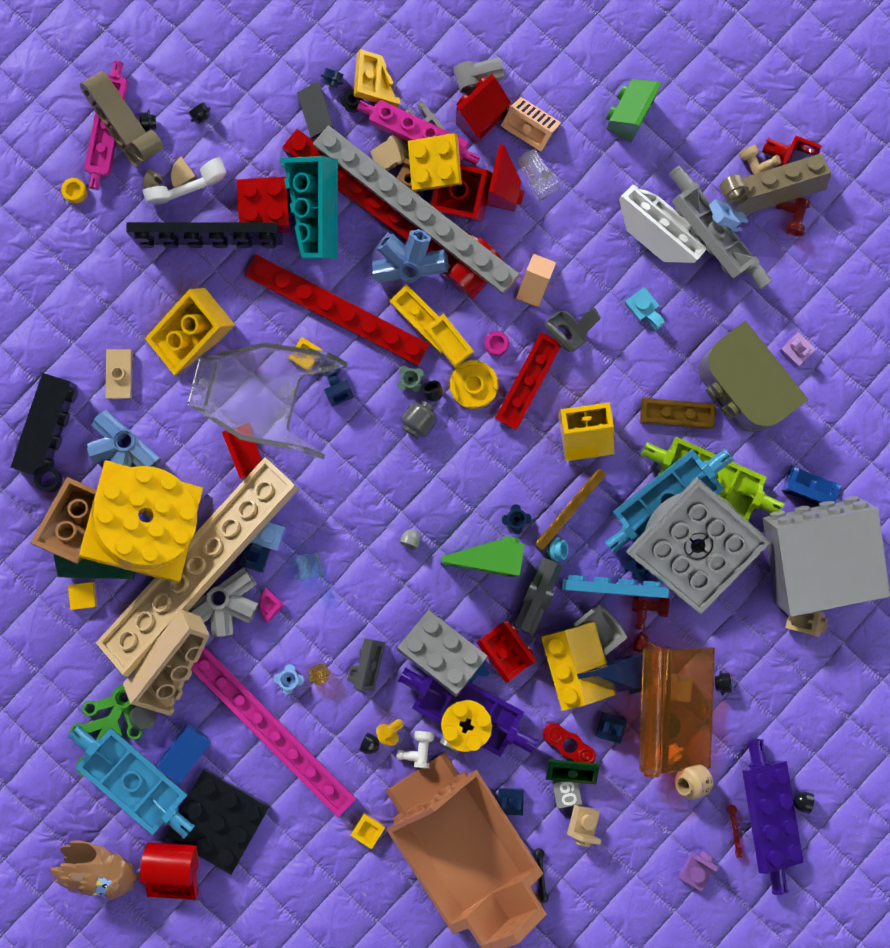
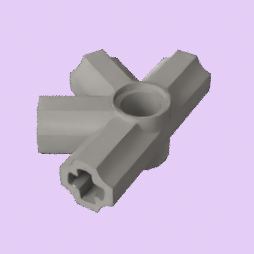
M243 567L220 585L211 589L188 612L201 616L204 623L210 619L212 637L234 635L233 616L250 623L257 611L259 603L242 596L255 587L257 583L250 572ZM217 591L223 592L226 596L223 605H218L214 600V595Z

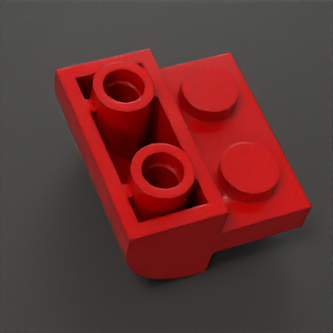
M464 230L503 261L500 255L482 238L478 239ZM447 252L449 271L440 274L473 300L486 286L487 282Z
M147 843L140 865V883H145L147 897L184 900L197 899L199 895L196 874L199 869L197 846Z

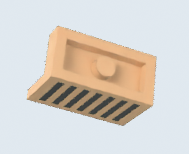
M520 97L510 107L501 127L542 152L561 122Z

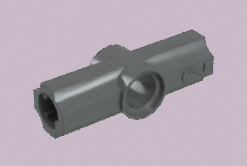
M544 557L542 558L536 575L526 590L522 601L524 603L519 611L514 627L534 635L543 612L547 610L554 594L553 588L562 571V565Z

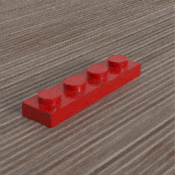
M542 332L539 334L494 420L515 431L517 430L561 347L555 339Z

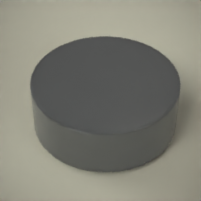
M136 706L129 714L130 724L137 730L149 729L156 722V712Z

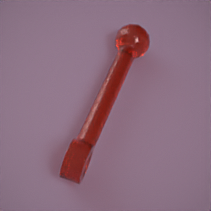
M731 804L727 807V811L731 816L735 854L737 858H742L735 815L737 807Z

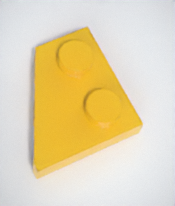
M362 49L356 54L354 96L375 103L382 100L398 108L400 99L399 97L395 98L391 88L393 81L386 70L387 66L383 56Z

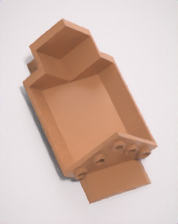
M444 752L428 762L429 768H419L386 790V793L399 812L392 819L394 823L386 830L452 934L469 929L481 948H508L519 944L547 915L543 909L544 905L531 887L543 875V872L479 772L475 770L467 774L466 771H463L459 774Z

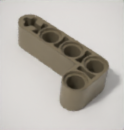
M100 71L80 83L82 93L133 166L138 167L163 150V143L159 136L153 130L145 132L107 74Z

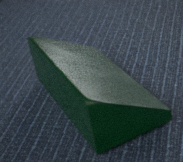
M549 759L546 764V780L596 785L600 764Z

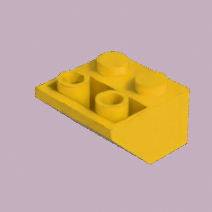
M610 402L560 409L558 418L565 462L615 454L614 425Z

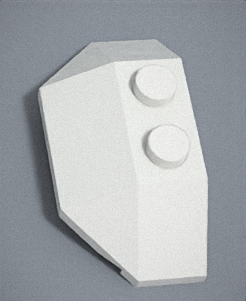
M632 185L619 198L626 231L663 262L695 263L707 250L706 244L703 243L702 239L692 232L688 221L681 217L676 210L658 195Z

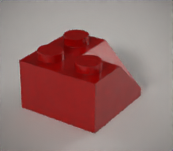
M460 164L462 185L434 189L431 205L441 213L483 222L493 173L486 169Z

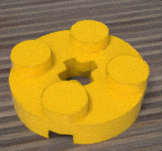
M463 700L449 706L442 716L441 729L443 737L456 750L462 752L476 751L488 741L491 735V716L481 704L475 701ZM467 718L471 719V725L474 726L473 730L463 733L462 727L459 726L460 722H465Z

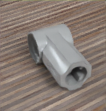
M499 57L478 63L466 61L453 68L460 93L473 92L476 83L483 77L487 79L491 74L496 77L497 81L505 78L503 64Z

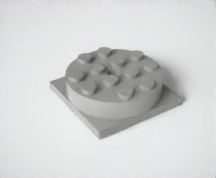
M696 477L682 493L670 497L657 507L649 518L645 532L626 551L699 614H702L767 548L771 541L741 516L727 500L717 495ZM691 539L693 541L695 539H701L698 544L691 545Z

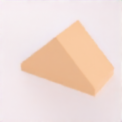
M533 254L516 300L539 308L556 262Z

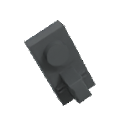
M364 638L363 645L360 648L359 666H350L347 678L348 681L355 684V689L375 691L386 642Z

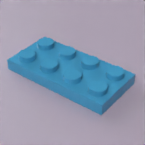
M569 575L568 580L562 579L561 589L660 598H668L669 588L662 587V582L643 581V586L637 585V580L618 579V584L611 583L612 578L593 577V582L586 581V576Z

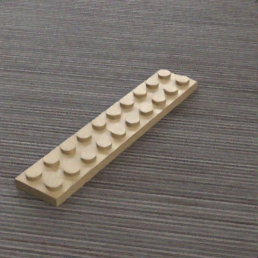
M264 457L194 534L189 543L180 582L175 583L155 577L96 642L122 675L130 676L180 609L188 612L299 490L269 459Z

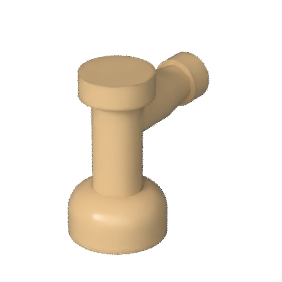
M756 144L738 153L741 160H747L753 174L769 170L775 165L781 164V159L778 155L759 164L756 157L758 154Z

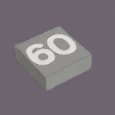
M552 782L557 809L582 804L578 783Z

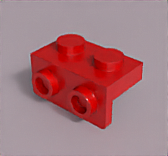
M507 620L476 642L483 653L488 656V660L505 683L536 662L531 648L524 644L518 635L517 629Z

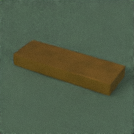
M642 398L639 423L714 429L716 404Z

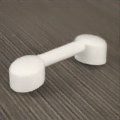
M221 157L210 160L200 168L202 175L200 179L168 190L166 186L143 189L142 192L146 202L153 205L165 204L172 199L217 184L226 175V169Z

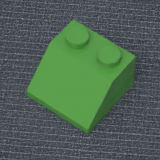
M632 79L628 87L623 85L617 96V99L620 100L618 106H612L606 117L609 120L606 129L632 142L650 110L662 83Z

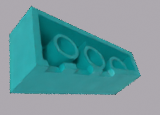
M325 156L280 158L281 166L285 168L287 177L284 179L286 189H289L292 203H290L291 213H294L296 219L295 231L301 258L338 259V159Z

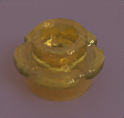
M325 663L315 665L307 670L309 675L308 681H314L315 685L322 684L329 680L328 676L331 674V670L327 668Z

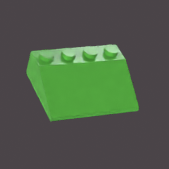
M504 536L501 540L442 556L441 565L517 577L520 576L525 544H520L519 538Z

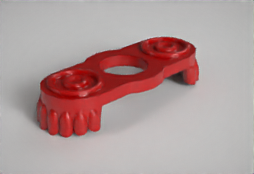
M553 722L545 726L542 733L543 739H545L546 743L556 747L562 756L571 758L575 762H595V751L592 747L582 742L578 735L568 732L558 723ZM567 738H573L577 742V749L572 753L566 752L563 748V743Z

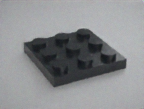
M205 768L179 812L191 824L195 825L194 828L184 839L173 828L169 829L165 837L179 845L197 846L199 857L232 875L270 805Z

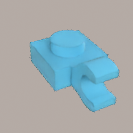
M645 287L625 301L624 304L639 322L645 318L655 331L665 323L661 315L655 312L660 305Z

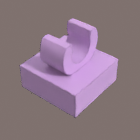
M798 332L779 351L797 368L816 348Z

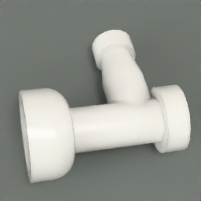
M415 731L414 738L419 741L418 751L398 750L397 760L414 761V767L429 768V763H427L429 742L434 740L435 732Z

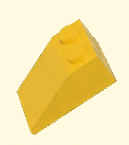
M206 288L189 289L145 337V340L175 376L221 341L235 324Z

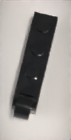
M42 373L10 468L33 474L34 483L38 489L45 492H55L61 487L63 477L59 470L53 468L54 460L52 459L55 450L57 451L61 446L62 437L60 435L63 427H66L69 422L70 413L68 411L71 403L73 404L77 398L78 390L76 389L77 385L71 381ZM51 471L55 475V482L52 486L45 487L42 484V477L46 472Z

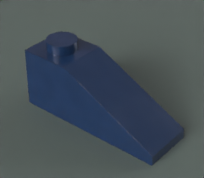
M645 653L627 656L577 674L580 680L617 692L629 690V694L644 691L643 686L653 683Z

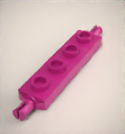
M115 60L113 61L112 73L107 74V76L125 101L129 83L125 78L121 77L124 63ZM96 112L84 170L91 174L88 188L92 190H99L102 176L111 175L117 144Z
M361 100L357 107L358 111L370 116V125L406 142L452 134L382 100L375 104V106ZM458 136L460 163L462 160H465L476 166L480 156L467 151L468 141Z

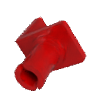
M795 135L792 144L789 145L768 137L762 153L772 156L778 155L782 159V165L789 163L795 149L814 156L820 154L822 146Z

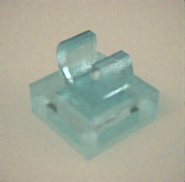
M318 552L296 556V560L291 562V565H297L299 574L294 575L295 579L304 581L323 577Z

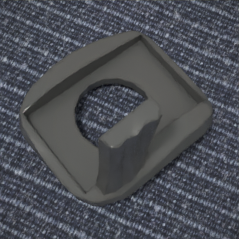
M593 308L590 312H586L578 323L569 312L563 310L550 317L545 322L547 331L564 350L574 352L586 342L587 332L601 319V316L596 308ZM563 326L567 328L572 335V339L568 340L557 327Z

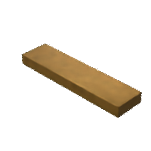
M597 469L534 543L537 549L540 551L544 550L607 474L602 469Z

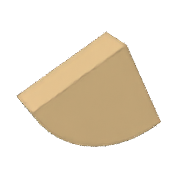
M182 156L177 159L172 167L171 181L174 188L196 179L195 174Z

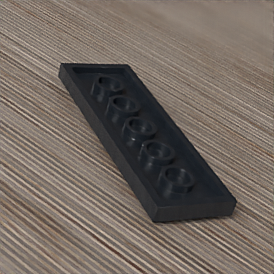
M126 222L127 234L141 248H153L154 245H164L166 248H178L179 245H188L190 248H202L203 245H213L215 248H227L228 245H237L239 248H251L252 245H262L263 248H276L277 245H283V234L277 222Z

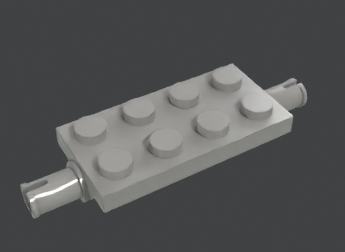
M681 165L673 169L668 175L682 192L672 200V203L675 205L677 213L684 217L691 225L692 232L706 244L708 252L719 260L723 271L731 275L733 279L743 272L744 274L748 273L760 290L773 281L759 264L758 258L752 255L731 228L719 226L713 220V213L709 207L711 202L700 190L699 184L691 179Z

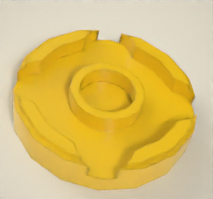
M468 360L458 365L449 381L453 399L460 406L468 409H481L489 405L495 398L498 390V378L494 369L479 360Z

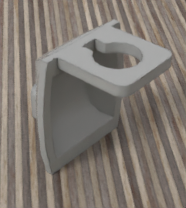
M601 604L588 611L573 624L577 627L595 621L605 656L628 638L619 622Z

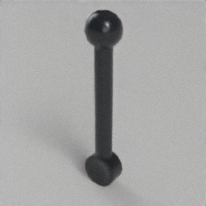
M537 848L534 854L538 859V866L543 872V875L539 878L541 890L539 900L545 903L549 899L545 889L543 868L545 853L543 849Z

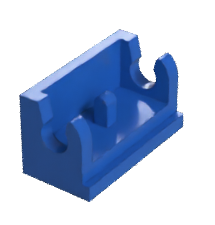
M792 465L781 491L819 506V503L825 501L836 502L841 485Z
M188 722L158 760L156 768L180 784L211 742L208 740V736Z

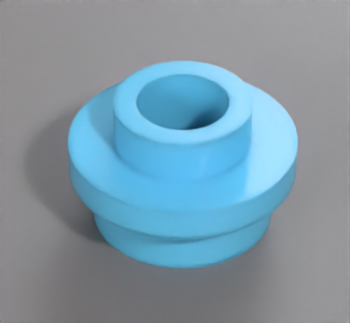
M554 537L547 547L548 556L551 557L552 561L560 562L568 556L567 542L559 537Z

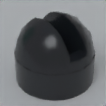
M429 381L422 386V392L427 400L436 402L441 399L443 389L439 381Z
M367 732L359 751L371 755L378 751L379 740Z
M799 792L793 800L796 809L810 814L814 806V794Z

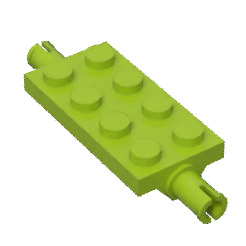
M675 437L670 449L667 451L647 441L641 456L661 464L658 474L660 475L691 449H693L702 462H708L716 454ZM731 462L716 474V479L724 487V490L718 495L727 500L747 521L754 509L760 508L769 513L782 511L780 508H783L785 503L765 495L763 491L767 477L734 462Z

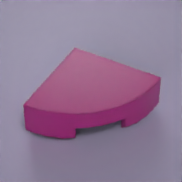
M265 588L260 597V612L265 622L269 623L285 604L268 588Z

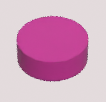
M500 331L489 333L484 342L486 352L494 357L505 354L509 347L508 337Z

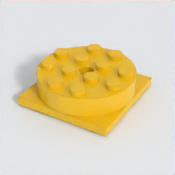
M105 460L78 557L179 583L189 543L196 530L197 511L203 487L182 482L173 474L160 468L150 466L129 467ZM145 512L150 522H142L138 515Z

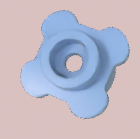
M288 664L285 666L284 671L274 676V682L283 688L284 694L289 695L293 693V689L296 686L304 683V677L298 675L294 665ZM287 677L291 678L290 682L287 681Z

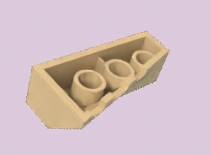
M180 609L149 649L138 667L123 683L130 704L172 716L175 710L174 704L176 700H180L183 693L182 687L192 674L191 668L194 662H198L210 636L201 616Z

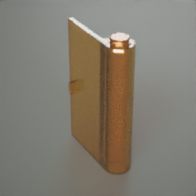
M643 648L639 771L643 772L645 777L657 778L661 773L684 771L687 767L703 765L707 769L711 768L715 648Z

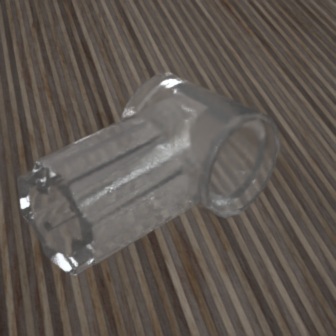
M536 149L524 153L518 159V164L529 180L530 189L539 202L561 190L556 175L547 169Z

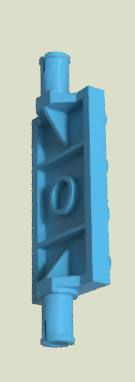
M723 448L722 451L708 462H702L693 449H691L613 511L623 525L620 531L605 541L606 545L615 554L631 540H637L645 532L649 518L657 507L670 497L682 493L696 477L718 495L724 490V487L716 479V474L733 462L734 459Z
M80 725L74 729L76 733H70L68 738L85 751V757L75 768L151 835L162 824L166 825V823L181 835L183 839L194 828L195 825L184 818L177 808L188 794L168 776L158 770L152 762L113 728H110L100 740H95Z

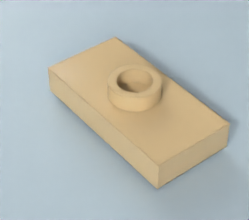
M106 349V399H132L133 351L131 349Z

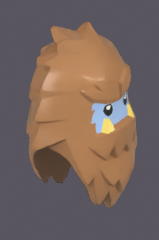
M80 840L71 841L69 845L61 847V852L66 856L63 858L66 863H61L60 867H52L50 870L56 878L55 882L68 889L71 893L102 896L110 901L133 891L134 883L140 875L139 873H134L132 864L121 855L114 854L103 846Z

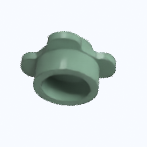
M404 366L399 370L401 379L398 382V388L400 390L411 389L414 392H419L422 389L420 384L421 377L424 375L422 369ZM412 377L413 381L410 382L408 378Z

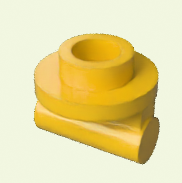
M396 719L389 725L380 724L376 728L378 740L384 745H396L399 741L397 731L403 727V721Z

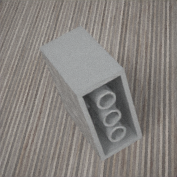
M850 496L844 498L843 502L825 501L819 503V507L800 506L795 508L794 512L775 511L770 513L769 517L763 518L765 536L771 541L767 546L775 603L790 617L890 597L879 510L874 505L868 503V501H864L858 496Z

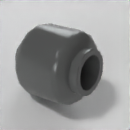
M422 401L421 404L412 402L401 417L403 424L401 428L417 439L419 436L426 437L437 422V417L433 413L435 408L425 401Z

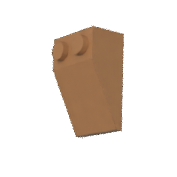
M67 477L30 542L31 545L78 565L82 559L78 555L96 489Z

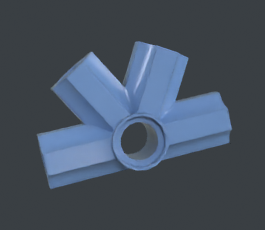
M419 229L410 231L406 246L393 233L388 234L377 246V251L386 259L373 261L374 279L377 283L400 279L406 282H414L420 276L448 272L449 259L445 250L427 252L431 236Z
M104 410L94 419L91 426L105 438L87 444L88 454L93 464L96 465L105 460H111V462L133 467V464L157 467L162 458L109 411ZM130 436V446H128L127 448H123V439L125 437Z

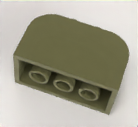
M746 320L712 346L700 361L699 374L702 382L707 387V394L712 400H717L723 407L721 411L728 420L732 419L737 426L745 431H763L782 421L809 400Z

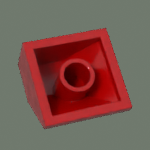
M499 144L488 192L487 206L515 212L516 205L522 204L524 190H520L522 181L505 146Z

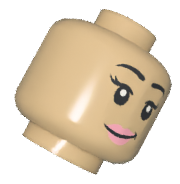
M693 764L677 772L675 787L683 798L695 800L711 792L713 778L705 766Z

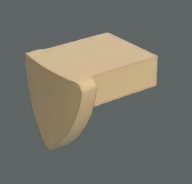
M391 135L387 141L370 151L373 160L387 171L404 163L406 158L409 159L408 144L394 135Z

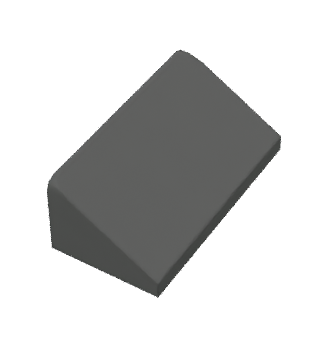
M313 83L297 92L311 139L319 137L328 125L333 128L320 83Z

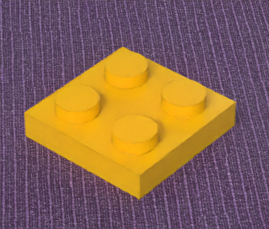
M452 133L408 141L413 191L462 185L457 134Z

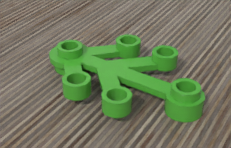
M121 685L113 691L111 697L99 701H87L82 707L85 715L93 716L101 709L114 706L109 716L85 724H74L70 729V733H75L74 729L80 725L87 733L101 729L97 737L99 740L110 728H113L123 737L118 721L122 713H124L128 724L127 735L130 739L140 738L144 730H139L138 736L132 735L131 729L133 727L129 721V714L134 705L130 704L129 700L127 702L122 701L121 695L126 693L124 686ZM90 703L95 706L93 713L87 710V706ZM81 757V758L78 760L76 766L81 762V760H82L84 757Z

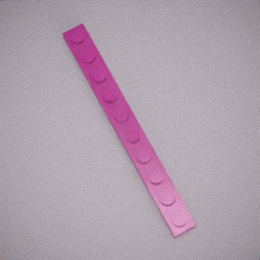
M205 646L198 662H194L191 670L339 817L356 800V797Z

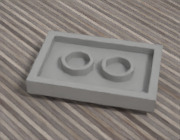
M430 610L426 612L397 647V651L455 697L488 657Z

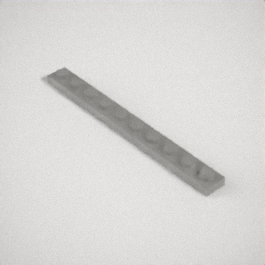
M329 125L313 142V146L326 157L338 159V166L419 230L425 231L431 236L433 241L502 295L519 277L518 272Z

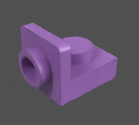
M692 850L678 878L702 892L712 872H717L719 867L714 863L715 858L704 851L698 854Z

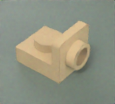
M821 611L792 617L788 615L785 628L820 637V634L826 630L828 620L825 618V613Z
M574 805L567 835L575 838V843L584 847H590L591 843L600 845L601 839L594 836L600 811L594 808Z

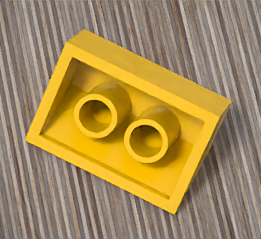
M595 621L548 633L541 637L562 711L585 706L616 695L614 690L580 680L577 676L578 673L607 664Z

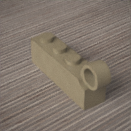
M822 153L744 178L740 174L729 176L721 182L720 190L734 211L743 212L747 215L827 190L831 170Z

